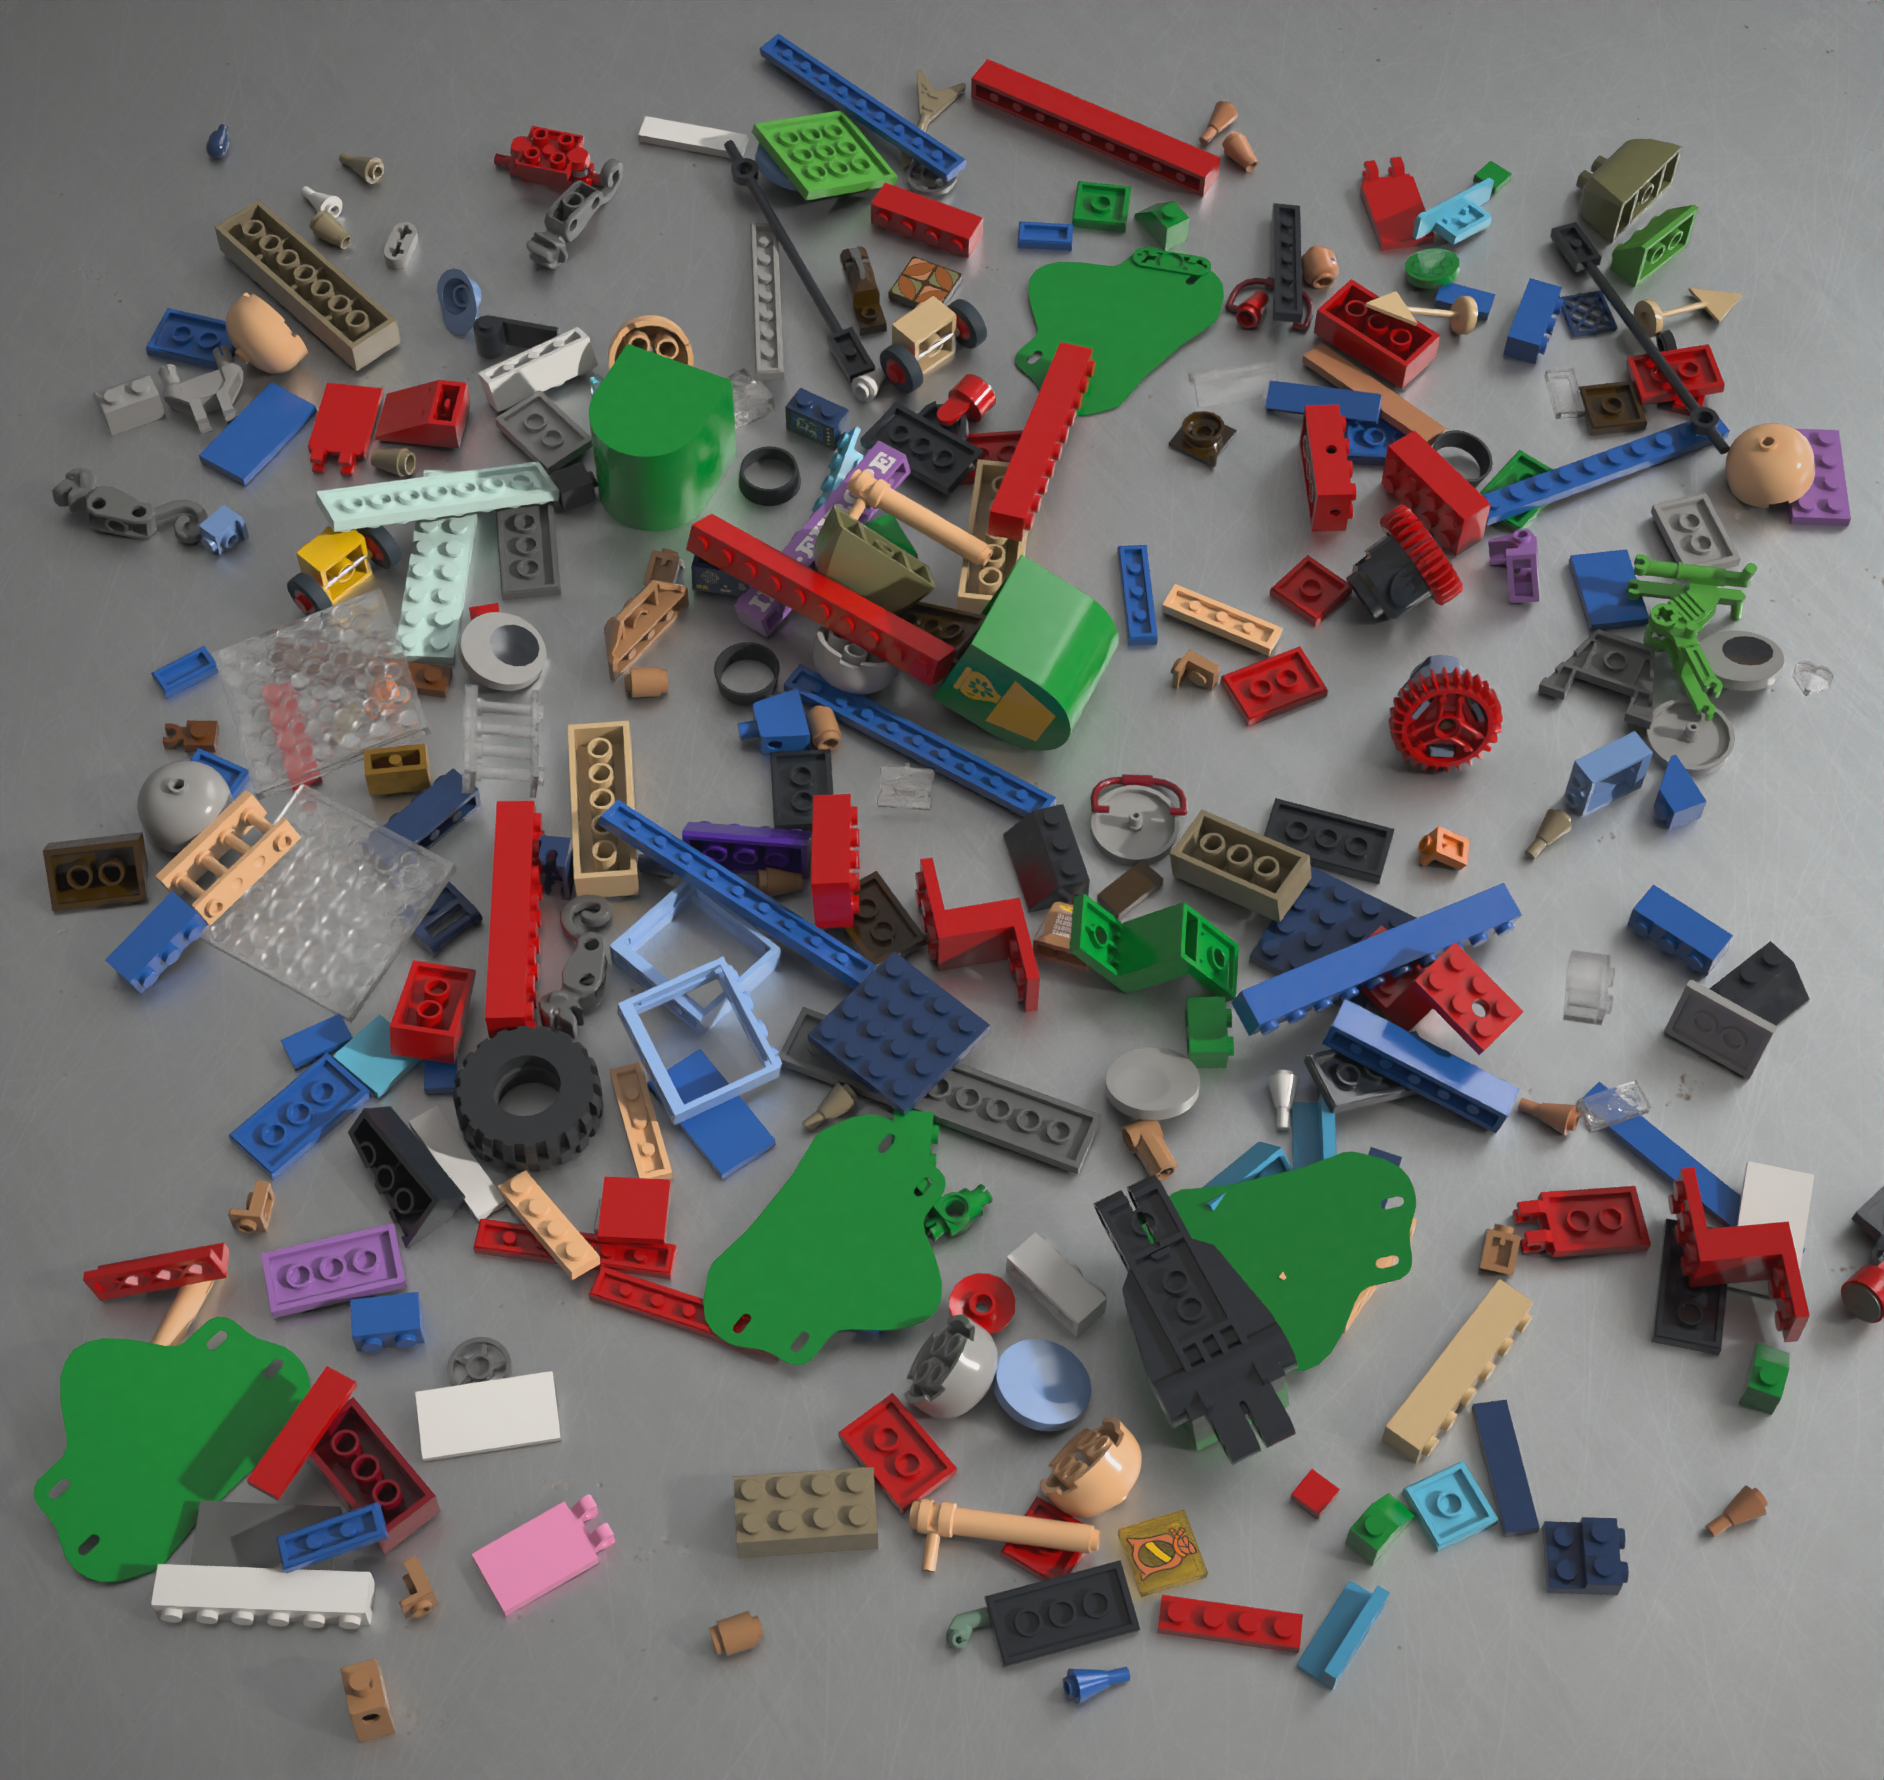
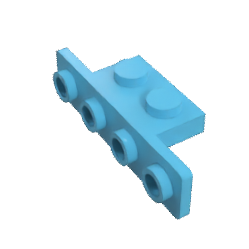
M1488 178L1480 183H1476L1473 187L1457 193L1454 197L1444 202H1440L1426 212H1421L1414 221L1412 237L1417 240L1435 231L1455 245L1490 226L1492 216L1479 206L1489 201L1494 180Z
M857 426L849 433L844 432L836 444L839 450L828 465L831 471L820 486V490L823 492L815 501L812 512L818 510L824 504L829 494L836 490L845 480L847 473L854 469L863 459V455L854 450L861 431Z

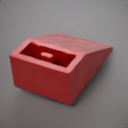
M436 380L388 393L376 430L375 440L460 448L471 406L467 383Z

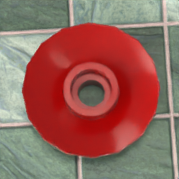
M976 1273L964 1277L954 1286L949 1297V1311L951 1316L958 1314L967 1316L991 1335L1000 1332L1010 1324L1015 1314L1016 1298L1011 1287L1002 1278L987 1273ZM979 1306H985L988 1309V1311L981 1313L978 1312L976 1308Z

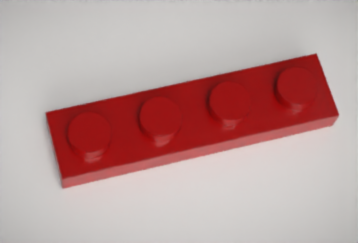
M1162 1595L1157 1633L1299 1653L1303 1614Z

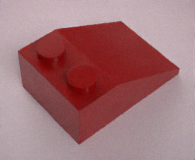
M413 960L389 1027L390 1054L454 1064L462 1042L476 970Z

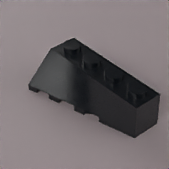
M391 1106L364 1108L349 1129L348 1134L365 1168H371L376 1181L374 1186L379 1195L384 1194L391 1208L388 1213L394 1224L399 1223L404 1233L401 1239L406 1248H410L450 1221L466 1196Z

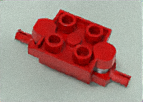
M532 126L527 137L519 136L513 139L510 147L511 156L496 153L494 157L495 165L509 167L510 175L522 177V181L564 190H567L573 183L579 180L589 186L593 184L602 185L599 181L600 174L595 173L594 163H590L588 151L583 148L584 136Z

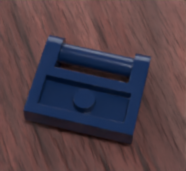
M447 878L397 914L399 922L423 945L431 956L441 951L440 947L471 924L476 925L483 920L479 910ZM459 910L464 913V915L434 937L429 934V932Z

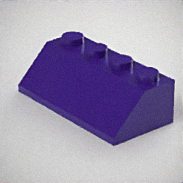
M708 821L688 822L682 831V841L732 873L756 875L757 870H764L765 867L793 873H802V879H809L812 857V832L774 829L769 826L750 827L735 823L729 825L713 824Z

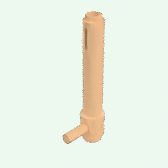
M857 469L851 476L847 484V490L852 492L851 495L857 498L848 515L854 519H859L867 505L874 509L880 508L975 565L981 564L985 566L990 559L993 550L989 549L987 543L892 489L890 483L883 479H875L874 474L867 470L863 472Z
M216 1280L181 1286L150 1343L164 1346L181 1344Z
M924 1498L921 1502L913 1501L910 1511V1529L917 1530L918 1534L927 1535L921 1570L935 1572L940 1537L952 1538L953 1535L1087 1554H1090L1091 1550L1098 1551L1100 1543V1530L1094 1529L1093 1525L957 1507L956 1503L943 1501L942 1504H935L934 1500Z

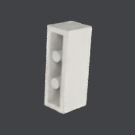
M1035 1232L1007 1256L1006 1272L1076 1338L1105 1313L1107 1298L1104 1290L1097 1283H1090L1073 1261H1066L1058 1253L1057 1247L1051 1240L1043 1239Z

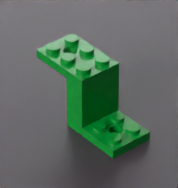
M1081 894L1074 897L1071 939L1069 942L1070 952L1126 994L1189 974L1218 997H1225V1002L1235 999L1237 994L1239 945L1185 902L1122 923L1087 895Z

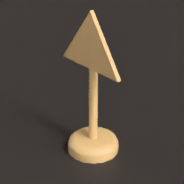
M1689 288L1688 291L1697 299V303L1661 311L1656 302L1645 299L1636 304L1633 316L1649 338H1654L1663 329V318L1705 308L1719 324L1743 294Z
M1397 291L1365 304L1366 307L1417 326L1418 323L1412 314L1449 317L1452 330L1460 335H1468L1472 332L1478 316L1476 301L1471 296L1458 297L1453 302L1450 310L1407 307Z

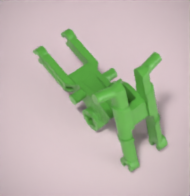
M1638 554L1634 561L1635 568L1633 573L1635 575L1673 578L1676 581H1680V579L1688 580L1686 585H1677L1676 582L1668 584L1630 579L1627 587L1629 589L1627 598L1637 600L1644 596L1670 599L1668 604L1660 603L1652 608L1643 643L1654 647L1657 653L1664 651L1668 653L1676 670L1677 678L1693 706L1695 714L1700 715L1701 711H1706L1705 720L1710 721L1714 716L1715 706L1710 702L1706 692L1709 688H1713L1712 697L1717 698L1721 694L1723 685L1716 678L1698 643L1696 633H1700L1702 628L1713 617L1716 605L1718 604L1731 606L1730 617L1733 620H1740L1742 618L1743 603L1746 595L1741 590L1718 588L1717 586L1747 588L1750 586L1751 578L1757 571V566L1753 563H1748L1742 572L1726 571L1725 568L1682 564V562L1654 561L1645 555ZM1656 633L1658 637L1652 638V634Z

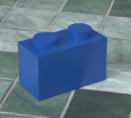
M419 1292L350 1300L352 1339L357 1351L372 1353L386 1347L411 1348L416 1344L425 1343L423 1306Z

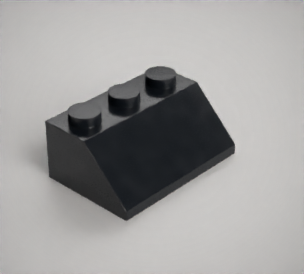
M1064 804L1033 810L1003 834V839L1028 913L1049 909L1055 902L1070 904L1074 894H1085L1088 896L1090 879Z
M1771 941L1709 988L1711 991L1777 1027L1810 1001L1795 963Z

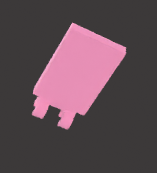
M591 1495L580 1499L571 1509L568 1508L564 1501L472 1553L477 1567L505 1616L510 1615L599 1563L595 1553L610 1547L616 1542L608 1523L597 1527L591 1534L583 1523L599 1514L597 1505Z

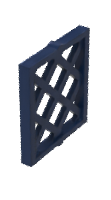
M1601 290L1560 297V299H1564L1561 311L1573 338L1617 330V324ZM1596 297L1594 302L1586 300V298ZM1578 300L1575 305L1568 303V301ZM1599 300H1600L1602 306L1597 305V303H1598ZM1584 303L1590 307L1585 311L1579 308V305ZM1566 307L1572 309L1570 313H1568ZM1595 308L1602 311L1600 316H1596L1591 311ZM1575 311L1584 315L1581 320L1572 316ZM1605 314H1606V316H1607V318H1608L1609 321L1603 319V317L1605 316ZM1587 317L1596 320V322L1591 325L1585 322ZM1572 321L1578 323L1576 327H1574ZM1600 322L1607 325L1605 327H1597ZM1581 325L1589 328L1587 330L1579 331Z

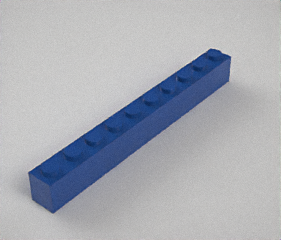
M1501 883L1244 989L1235 997L1231 1004L1249 1036L1259 1032L1264 1036L1280 1027L1279 1024L1288 1021L1289 1024L1298 1022L1306 1016V1012L1313 1009L1316 1013H1319L1331 1007L1333 1001L1341 998L1342 1001L1345 999L1350 1000L1360 993L1359 990L1366 987L1369 991L1374 990L1386 983L1385 979L1392 976H1394L1395 980L1403 978L1412 972L1411 968L1420 965L1421 969L1429 967L1455 942L1464 950L1463 947L1469 944L1472 947L1483 944L1489 940V936L1497 933L1498 937L1503 936L1515 928L1513 924L1522 914L1506 885Z

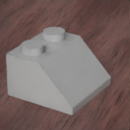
M144 375L93 393L94 399L112 436L166 417L159 392L150 375Z

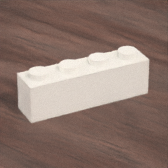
M576 327L479 372L478 375L488 403L497 412L509 410L515 404L520 403L539 390L543 392L552 387H559L565 381L575 376L585 375L590 369L597 367L598 363L590 338L579 327Z

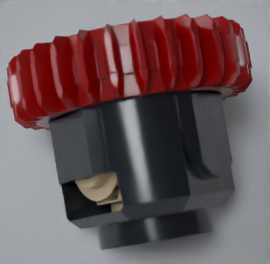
M1402 504L1391 509L1380 519L1381 528L1386 536L1364 551L1366 556L1353 565V573L1346 577L1348 584L1374 619L1384 614L1389 620H1398L1429 597L1436 604L1444 605L1463 591L1461 579L1440 546H1438L1416 515L1407 506Z

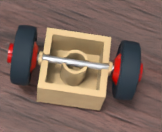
M932 296L925 302L919 303L915 309L906 315L897 318L892 324V345L885 348L880 354L881 368L889 382L897 390L909 394L922 385L925 373L956 352V341L968 349L976 348L982 344L987 338L985 322L977 309L966 300L957 299L948 306H945L936 297Z

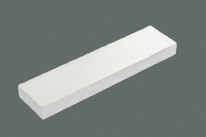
M645 116L638 134L639 142L730 158L724 147L727 141H734L742 157L749 142L747 134Z
M437 1105L409 1121L411 1129L423 1146L466 1196L463 1202L477 1222H480V1218L485 1219L506 1206L505 1199Z

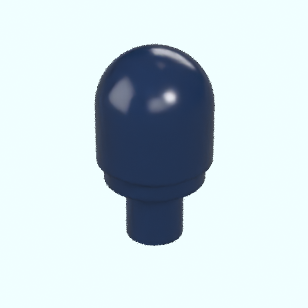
M224 124L219 125L218 130L210 134L206 144L207 154L213 159L225 157L230 146L229 127Z

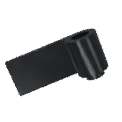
M489 315L479 317L473 324L477 352L486 359H494L502 355L506 345L531 349L560 335L558 327Z

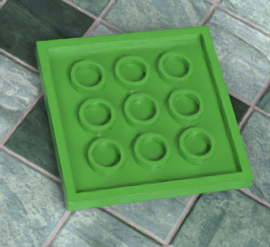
M843 110L755 123L753 125L752 134L805 200L881 188L885 182L891 185L896 184L898 176Z

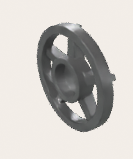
M914 161L907 169V184L919 195L938 196L947 194L956 183L957 175L944 186L941 183L942 178L926 167L921 172H914L917 167L921 166L917 161ZM911 178L921 180L922 184L917 186ZM928 187H936L937 189H927V188H928Z
M475 1337L464 1341L456 1347L449 1358L447 1372L452 1386L470 1384L473 1382L489 1381L494 1371L506 1368L503 1378L511 1377L512 1362L507 1349L500 1342L488 1337ZM482 1344L480 1353L472 1355L469 1359L459 1356L465 1349ZM490 1345L497 1348L503 1354L506 1361L492 1362L491 1358L487 1355V1346ZM455 1361L466 1367L467 1376L460 1384L457 1383L453 1374Z

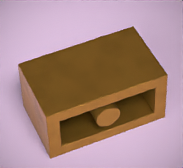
M425 744L363 750L365 778L370 796L427 790L431 787L430 764Z

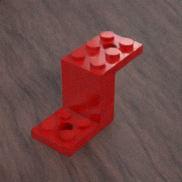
M933 858L920 859V872H915L917 886L915 897L917 907H922L923 915H921L924 934L928 933L929 942H927L930 960H936L938 971L1008 960L1010 974H1016L1017 982L1014 983L1017 1001H1023L1025 1012L1037 1011L1040 976L1020 897L945 910Z
M1381 925L1368 938L1383 933L1387 930ZM1456 942L1426 970L1425 968L1421 969L1420 965L1411 968L1412 972L1403 978L1395 980L1394 976L1385 979L1386 983L1374 990L1369 991L1367 987L1360 990L1393 1024L1407 1031H1410L1434 1009L1478 1055L1483 1053L1524 1012ZM1473 1003L1479 1004L1484 1008L1485 1017L1477 1016L1473 1012Z
M1695 1167L1681 1168L1677 1181L1673 1182V1193L1669 1195L1668 1203L1670 1213L1676 1214L1678 1225H1675V1239L1677 1245H1682L1684 1256H1681V1269L1683 1275L1689 1277L1690 1287L1768 1280L1769 1297L1771 1300L1776 1301L1777 1311H1775L1774 1315L1777 1331H1782L1784 1343L1798 1341L1810 1314L1789 1221L1707 1229Z

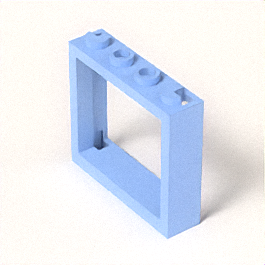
M685 880L609 945L612 963L646 991L669 981L667 977L636 952L693 903L760 958L739 977L740 981L737 984L742 993L746 991L749 994L781 965V948L774 943L773 937H766L758 930L757 926ZM724 991L705 1008L701 1007L686 993L663 1003L666 1008L700 1036L704 1035L732 1009Z
M720 957L618 1003L617 1014L673 1125L778 1078L782 1062L778 1056L779 1052L776 1047H770L766 1040L768 1032L761 1019L756 1020L751 1011L754 1009V1005L749 994L746 991L742 993L737 984L740 981L738 973L733 969L732 965L728 966L724 957ZM717 979L763 1069L684 1105L638 1014Z

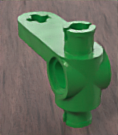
M924 1178L915 1188L914 1194L918 1197L922 1196L931 1183ZM979 1184L972 1191L963 1188L959 1192H951L943 1197L940 1196L927 1213L931 1219L923 1224L926 1235L932 1234L929 1236V1239L935 1242L943 1234L947 1237H958L965 1234L969 1230L971 1223L983 1215L982 1207L993 1201L988 1190L983 1192L985 1186ZM959 1212L962 1215L959 1217H950L948 1213Z

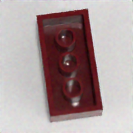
M354 1397L349 1399L311 1452L307 1461L348 1512L375 1502L381 1505L389 1538L376 1542L375 1545L385 1555L440 1513L441 1510L436 1495Z

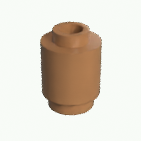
M659 667L630 668V674L624 675L625 692H631L632 698L661 697L662 693H668L667 669L659 670Z
M821 705L811 708L805 717L812 744L818 749H831V751L836 749L841 743V732L833 710Z
M749 1611L716 1621L717 1625L709 1627L717 1655L726 1653L729 1656L759 1646L758 1638L764 1636L758 1615L751 1617Z

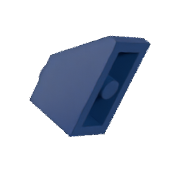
M1677 755L1670 757L1653 806L1657 818L1664 822L1668 830L1700 819L1707 802Z

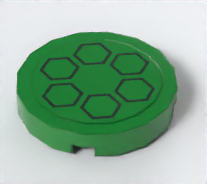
M1425 249L1416 252L1408 258L1405 263V274L1409 283L1419 288L1432 289L1434 285L1441 284V287L1447 286L1459 276L1460 260L1455 253L1446 249Z

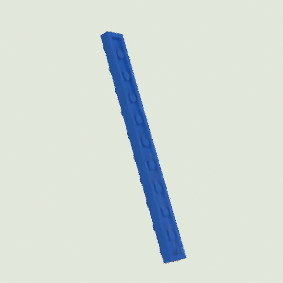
M779 33L760 47L762 57L840 110H843L853 119L946 182H949L966 168V160Z
M1719 418L1717 430L1725 440L1728 438L1730 430ZM1689 421L1489 492L1482 495L1491 503L1486 526L1712 445L1713 443L1707 436L1692 432L1688 426Z
M802 664L798 665L783 684L785 692L798 689L802 701L813 707L821 705L831 708L836 719L1022 817H1026L1033 810L1051 807L1056 804L1055 796L859 694L848 693L835 688L826 682L819 673Z
M617 800L601 815L598 823L600 826L853 989L877 968V965L620 800Z

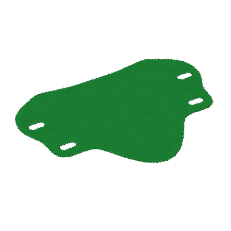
M1151 246L1146 247V248L1158 249V248L1151 247ZM1148 252L1137 255L1138 258H1141V262L1149 256ZM1157 253V258H1155L1156 263L1154 265L1160 266L1159 260L1163 254ZM1133 254L1123 263L1116 266L1082 262L1046 264L1035 270L1030 277L1028 285L1029 301L1038 331L1036 336L1017 352L1015 363L1035 382L1038 391H1040L1060 342L1093 349L1092 360L1096 361L1093 377H1089L1088 389L1086 394H1083L1080 410H1076V416L1091 415L1116 408L1124 402L1142 379L1186 341L1217 321L1224 299L1222 282L1215 273L1210 270L1208 274L1201 276L1194 284L1188 285L1186 280L1191 275L1139 267L1133 262ZM1165 255L1161 259V264L1167 269H1177L1183 263L1182 260H1178L1170 255ZM1184 261V265L1181 268L1182 270H1187V266L1195 267L1197 272H1200L1201 269H1206V267L1200 264H1191L1187 261ZM1034 352H1042V357L1035 363L1030 364L1027 362V359Z
M873 1114L856 1116L821 1131L813 1139L791 1177L753 1224L709 1268L703 1298L704 1315L709 1327L718 1337L733 1346L764 1350L786 1363L802 1365L811 1361L830 1336L840 1330H894L909 1328L925 1322L936 1313L941 1302L942 1280L923 1224L926 1214L945 1191L946 1181L944 1175L918 1153L906 1130L889 1118ZM889 1134L894 1135L895 1141L884 1153L879 1152L878 1146ZM924 1178H929L932 1182L930 1187L922 1196H916L914 1194L915 1188ZM749 1314L751 1320L741 1333H734L733 1326L742 1315ZM802 1332L808 1333L809 1339L798 1352L792 1351L791 1345Z
M1353 1151L1343 1152L1299 1169L1230 1185L1181 1189L1169 1196L1192 1239L1215 1245L1272 1313L1286 1335L1297 1359L1298 1368L1292 1371L1309 1370L1319 1365L1333 1351L1346 1327L1354 1304L1363 1290L1370 1286L1400 1280L1409 1273L1412 1267L1410 1228L1416 1209L1415 1190L1410 1178L1403 1169L1386 1159ZM1225 1193L1214 1211L1206 1205L1207 1202ZM1402 1197L1404 1200L1403 1205L1390 1209H1383L1381 1207V1202L1385 1199ZM1144 1224L1141 1225L1144 1231L1147 1233V1236L1151 1244H1153L1154 1242L1150 1237L1146 1227L1144 1226ZM1397 1256L1399 1258L1398 1264L1385 1268H1378L1376 1266V1261L1380 1258ZM1282 1272L1286 1276L1285 1281L1279 1278Z
M215 1317L208 1320L184 1343L176 1346H164L130 1339L102 1338L86 1342L75 1348L65 1361L60 1377V1399L67 1437V1448L63 1457L37 1480L33 1494L39 1508L55 1526L63 1553L68 1562L82 1575L99 1582L127 1580L157 1570L158 1564H165L197 1524L200 1501L219 1502L252 1471L310 1391V1378L300 1359L286 1347L254 1337L236 1322L226 1317ZM219 1331L227 1333L226 1340L216 1349H208L207 1343ZM281 1359L283 1361V1367L273 1377H264L263 1371L274 1360ZM68 1479L70 1481V1486L56 1499L50 1498V1490L60 1480ZM91 1535H97L100 1538L99 1543L88 1554H79L78 1548Z

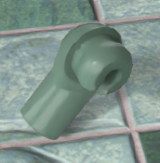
M983 1607L954 1616L946 1632L947 1644L953 1649L964 1648L974 1628L990 1624L987 1608Z

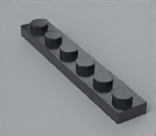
M1273 203L1272 207L1273 320L1301 323L1303 316L1300 206Z

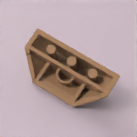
M653 580L634 598L628 599L623 609L606 622L604 635L610 680L616 682L689 606L688 588L686 586Z

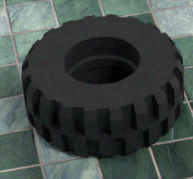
M517 1026L515 1030L507 1031L505 1029L497 1032L495 1037L490 1040L486 1038L477 1045V1050L474 1053L470 1052L462 1062L464 1069H460L456 1074L454 1081L456 1089L453 1091V1102L464 1140L470 1148L476 1149L478 1157L485 1162L494 1161L495 1167L507 1171L509 1168L516 1169L517 1173H522L525 1170L530 1173V1170L540 1169V1172L550 1170L551 1166L558 1163L563 1165L572 1160L574 1153H581L589 1145L588 1137L595 1136L599 1129V1119L603 1116L604 1105L597 1065L594 1059L588 1056L587 1049L580 1042L573 1043L572 1037L562 1031L555 1033L552 1032L551 1028L539 1026L538 1028ZM524 1083H543L551 1086L559 1093L551 1106L534 1115H514L506 1112L499 1106L501 1099L509 1090Z

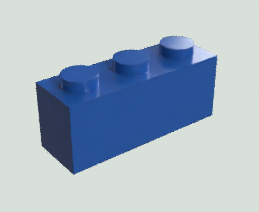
M1532 278L1529 279L1508 333L1503 355L1536 364L1539 353L1545 354L1549 343V338H1546V335H1552L1557 321L1553 316H1559L1564 299H1560L1562 287Z
M1654 884L1633 908L1627 924L1635 933L1648 938L1664 952L1674 955L1685 962L1690 969L1698 971L1706 977L1725 955L1733 938L1732 934Z
M172 891L105 961L142 994L146 988L155 984L158 976L169 965L179 959L181 952L191 942L197 940L202 935L203 930L208 924L193 908Z

